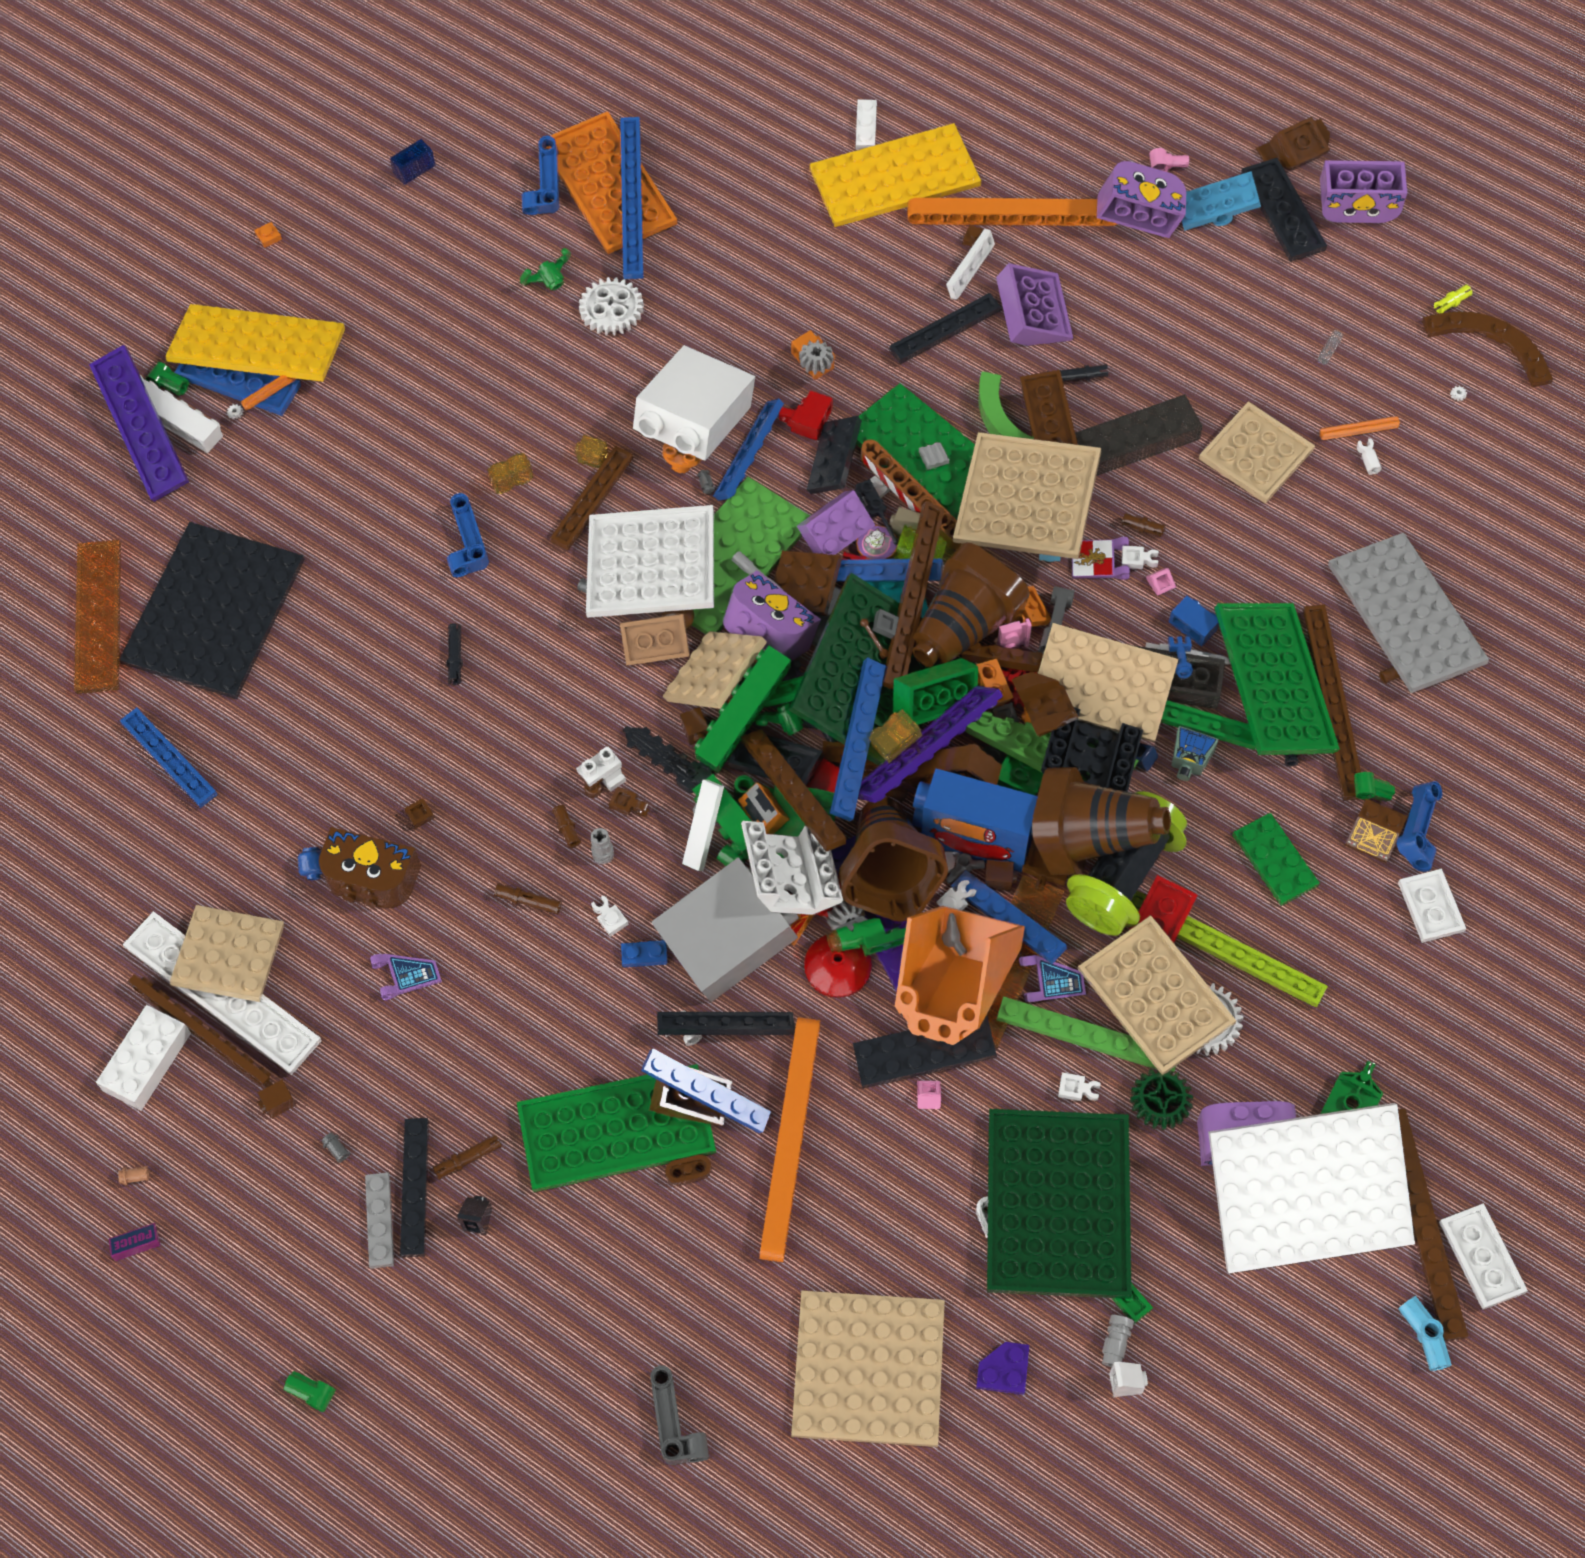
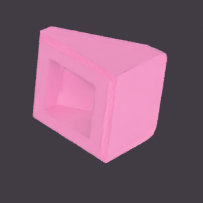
M1163 568L1146 576L1156 595L1176 588L1169 568Z
M917 1081V1107L919 1109H940V1081Z

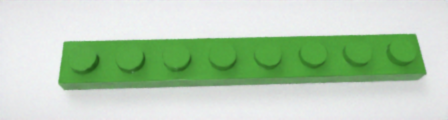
M1003 996L996 1019L998 1021L1157 1070L1130 1035ZM1175 1067L1171 1069L1172 1075L1175 1071Z

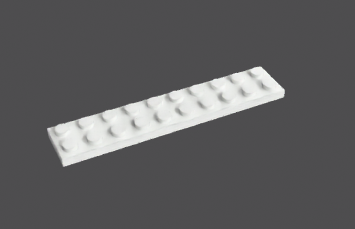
M153 911L126 940L123 946L170 982L185 935ZM177 987L290 1075L298 1069L322 1041L319 1036L263 994L260 1002Z

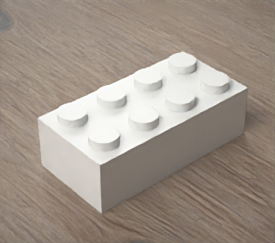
M146 1005L96 1081L97 1085L103 1092L142 1111L191 1032L184 1023Z

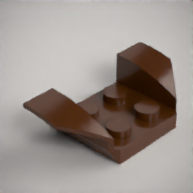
M1311 116L1279 131L1270 142L1257 147L1256 150L1263 161L1278 158L1283 168L1292 169V167L1296 168L1328 153L1330 150L1328 147L1330 132L1321 118L1314 121Z
M1034 672L1012 679L1038 737L1079 718L1064 686L1060 685L1058 680Z

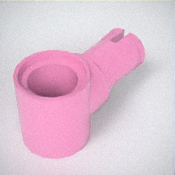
M1163 148L1153 149L1149 153L1151 168L1165 172L1171 169V167L1188 168V155H1172Z

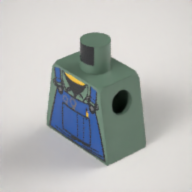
M1179 726L1171 764L1172 767L1179 769L1177 778L1189 781L1191 773L1201 775L1214 754L1219 739Z

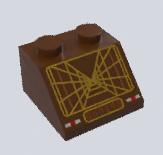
M1366 799L1345 846L1387 863L1408 816Z

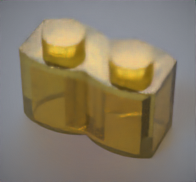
M525 453L515 454L507 459V461L497 462L487 469L490 483L496 494L505 493L514 486L523 485L533 478L531 464Z

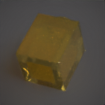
M583 435L581 442L578 441L575 446L578 462L599 469L608 454L607 442Z

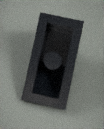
M482 1196L467 1197L457 1216L463 1231L486 1235L492 1205L487 1198Z

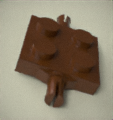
M1033 839L1022 872L1038 878L1034 887L1037 891L1039 886V891L1044 890L1046 881L1064 886L1068 875H1052L1049 872Z

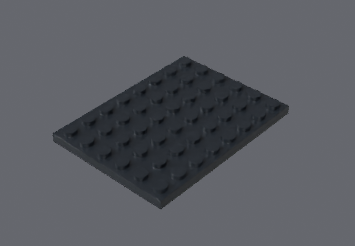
M189 522L119 658L120 663L237 699L305 560L304 556Z

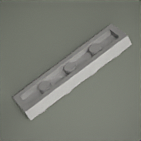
M388 1172L365 1175L370 1269L394 1266L390 1174Z

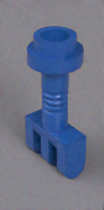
M1179 636L1176 637V643H1174L1173 637H1168L1169 652H1177L1178 664L1175 672L1180 678H1188L1193 669L1192 665L1187 662L1185 652H1191L1190 636H1185V643H1183L1182 637Z

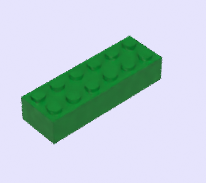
M771 646L759 652L754 668L751 666L748 668L743 676L745 679L742 685L738 684L731 693V701L723 704L719 711L720 716L718 720H713L706 730L708 731L707 736L704 739L700 738L694 747L696 749V760L712 768L717 774L791 669V660Z

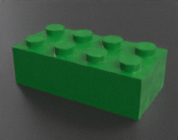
M960 658L894 678L893 719L896 717L900 723L907 727H913L937 719L975 686H978V666Z

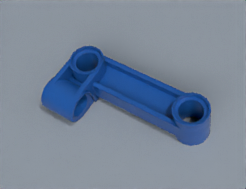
M543 136L538 142L540 190L522 193V212L526 215L555 213L560 207L558 150L555 139L551 136ZM550 199H553V201L550 202V203H547V202H546V201H548V200H550Z
M457 493L452 496L450 504L465 548L448 555L447 562L453 577H463L469 573L485 569L489 564V559L467 495Z
M1437 781L1413 787L1412 794L1414 800L1404 833L1397 838L1399 852L1412 864L1414 869L1421 872L1431 870L1436 854V848L1426 838L1436 801L1442 798V788Z

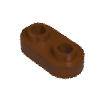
M695 1155L671 1161L665 1168L666 1179L672 1185H682L706 1179L712 1170L711 1162L704 1155ZM703 1166L704 1170L702 1172L696 1171V1167ZM680 1171L682 1174L679 1177H674L673 1173Z

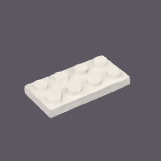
M1484 1203L1440 1220L1439 1223L1482 1310L1525 1294L1528 1291Z

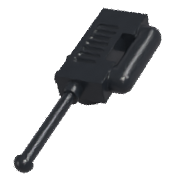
M868 479L856 484L854 491L871 519L879 516L889 532L893 544L897 545L899 540H897L885 518L884 513H886L887 507L883 504V499L878 495L871 480Z

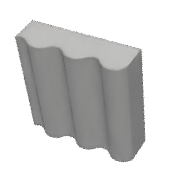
M934 443L933 445L919 448V454L927 470L949 463L941 443Z

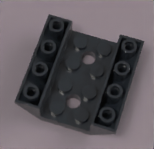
M1074 707V709H1075V711H1076V713H1077V715H1078V717H1079V714H1080V710H1081V709H1078V708H1075V707ZM1076 719L1051 731L1040 771L1044 774L1047 768L1076 767L1080 775H1084L1088 779L1084 781L1085 783L1128 792L1143 729L1122 723L1119 732L1115 733ZM1087 743H1093L1097 748H1091Z

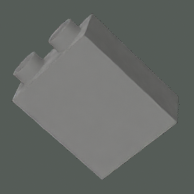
M738 857L651 923L700 991L710 1002H713L795 941L798 937L790 925L799 917L795 913L770 912L757 897L751 867L747 869Z

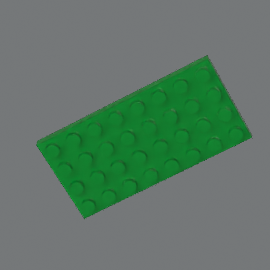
M899 383L859 415L862 422L856 445L862 448V444L867 440L878 442L957 520L975 444ZM934 443H941L949 463L927 470L919 454V448L933 445Z
M1217 603L1214 609L1257 754H1333L1338 752L1340 748L1294 603Z
M698 1064L687 1066L699 1070ZM648 1074L516 1102L533 1192L664 1165L674 1160L695 1155L706 1156L715 1154L716 1148L711 1124L670 1117L649 1110L656 1079Z

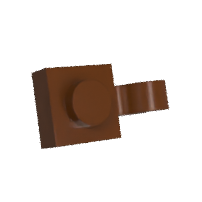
M618 786L608 804L609 809L626 815H630L633 810L638 815L646 817L650 810L647 808L648 803L637 800V793Z

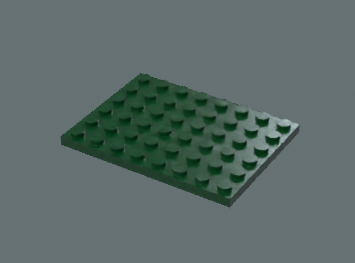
M851 572L844 582L789 711L845 745L863 661L866 658H870L885 665L887 658L882 659L880 657L879 649L865 627L860 625V621L867 619L868 625L872 630L875 615L879 609L897 616L900 603ZM872 631L883 649L889 651L891 639ZM912 653L907 674L930 668L919 663ZM884 686L881 688L866 758L877 766H880L904 746L902 743L899 744L898 738L886 728L893 720V690ZM902 724L908 731H912V738L919 733L922 724L907 727Z
M989 1109L987 1293L1131 1299L1129 1115Z

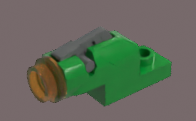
M859 916L832 930L830 934H827V941L832 952L861 948V945L865 956L903 945L906 928H893L885 934L880 919L873 918L867 920L863 916Z

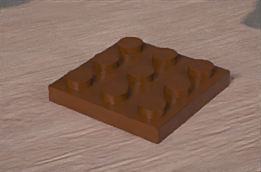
M782 551L774 582L814 615L827 616L842 558L840 555Z

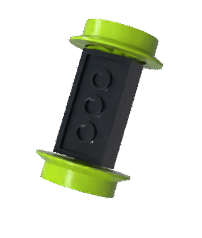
M1138 791L1135 794L1156 798L1160 807L1169 808L1171 814L1169 833L1160 834V838L1155 844L1100 856L1088 876L1073 875L1067 881L1070 895L1066 899V905L1070 912L1086 926L1106 935H1119L1124 927H1133L1138 924L1140 916L1136 907L1131 902L1136 891L1143 883L1162 850L1178 852L1186 846V837L1183 833L1187 827L1186 818L1172 803L1150 792Z

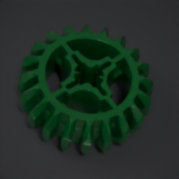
M1150 1069L1148 1075L1142 1073L1140 1076L1141 1080H1135L1134 1085L1136 1087L1131 1089L1133 1096H1131L1130 1102L1134 1103L1132 1110L1139 1111L1137 1119L1145 1118L1144 1125H1147L1150 1121L1153 1123V1129H1156L1158 1124H1161L1162 1130L1166 1129L1167 1124L1173 1129L1176 1125L1175 1122L1182 1124L1183 1118H1188V1110H1191L1193 1107L1190 1103L1193 1101V1095L1188 1094L1191 1092V1086H1184L1187 1082L1186 1078L1178 1080L1179 1072L1172 1076L1170 1075V1070L1162 1075L1158 1070L1157 1074H1155ZM1157 1084L1156 1091L1143 1094L1146 1088ZM1166 1085H1168V1086H1170L1171 1088H1173V1089L1175 1090V1092L1168 1090V1088L1166 1087ZM1160 1091H1161V1096H1162L1163 1100H1165L1164 1105H1163V1103H1162V1101H1161V1098L1158 1097L1159 1094H1160ZM1180 1103V1107L1172 1113H1166L1168 1106ZM1148 1106L1156 1108L1158 1113L1151 1110Z

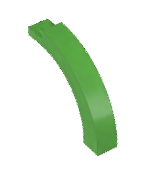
M982 371L978 402L981 418L988 432L995 435L1033 439V437L1019 430L1003 411L999 399L1001 375Z

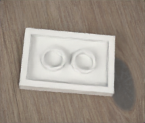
M1442 869L1399 880L1398 885L1422 943L1462 933L1466 930Z

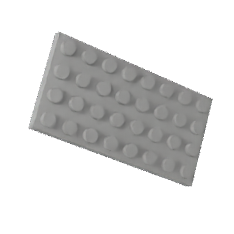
M1404 533L1329 560V568L1411 693L1488 664L1489 658Z

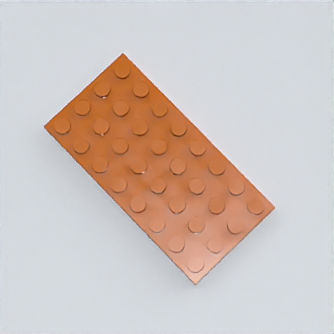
M607 111L550 136L555 139L558 150L559 177L607 254L623 248L621 131ZM641 164L643 239L678 223L674 213Z

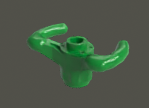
M563 248L561 250L563 255L557 259L556 263L543 262L539 266L537 274L531 275V270L525 269L520 276V283L526 286L532 282H544L551 291L557 290L565 283L560 270L570 259V250Z
M789 702L777 707L778 711H764L755 719V723L758 726H766L768 721L780 724L783 731L787 732L788 735L803 729L802 719L789 711L791 706Z

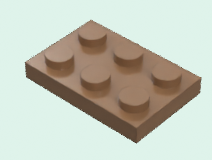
M684 614L620 623L626 666L690 656Z

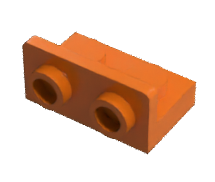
M1028 586L1030 594L1019 620L1020 623H1024L1029 618L1031 627L1048 625L1051 617L1035 587Z

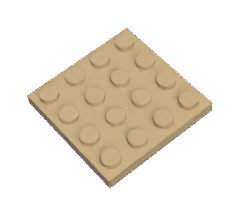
M1247 402L1204 449L1199 459L1266 504L1313 452L1315 445L1250 402Z
M709 631L702 638V642L697 649L692 652L685 666L679 670L675 680L669 684L663 697L667 702L720 709L759 652L767 643L762 636Z
M196 905L170 979V984L172 986L260 1002L282 935L284 921Z

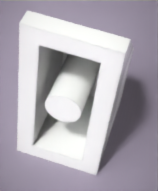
M1114 1362L1109 1373L1113 1397L1142 1394L1145 1386L1148 1385L1146 1371L1141 1370V1364Z

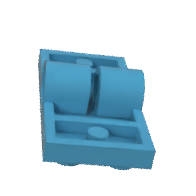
M1250 171L1187 191L1186 215L1182 219L1184 231L1211 222L1216 226H1224L1232 221L1233 215L1261 207L1252 172Z

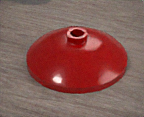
M834 933L817 939L808 949L804 960L805 975L811 986L821 994L835 998L847 997L861 990L867 983L872 968L871 956H865L861 945V948L840 951ZM840 957L842 960L840 962H836L834 958Z

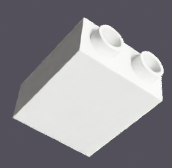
M684 345L636 397L633 429L639 431L645 437L655 438L675 447L684 454H691L705 461L750 409L755 376Z

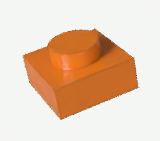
M272 221L254 230L264 248L282 240Z

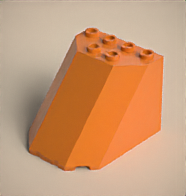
M940 906L908 917L895 1007L899 1014L902 1013L906 1019L907 1027L911 1033L955 1045L980 1028L1021 950L1025 926L946 906ZM950 913H953L956 918L961 937L960 942L967 950L962 956H959L954 947H947L942 941V935L946 930Z

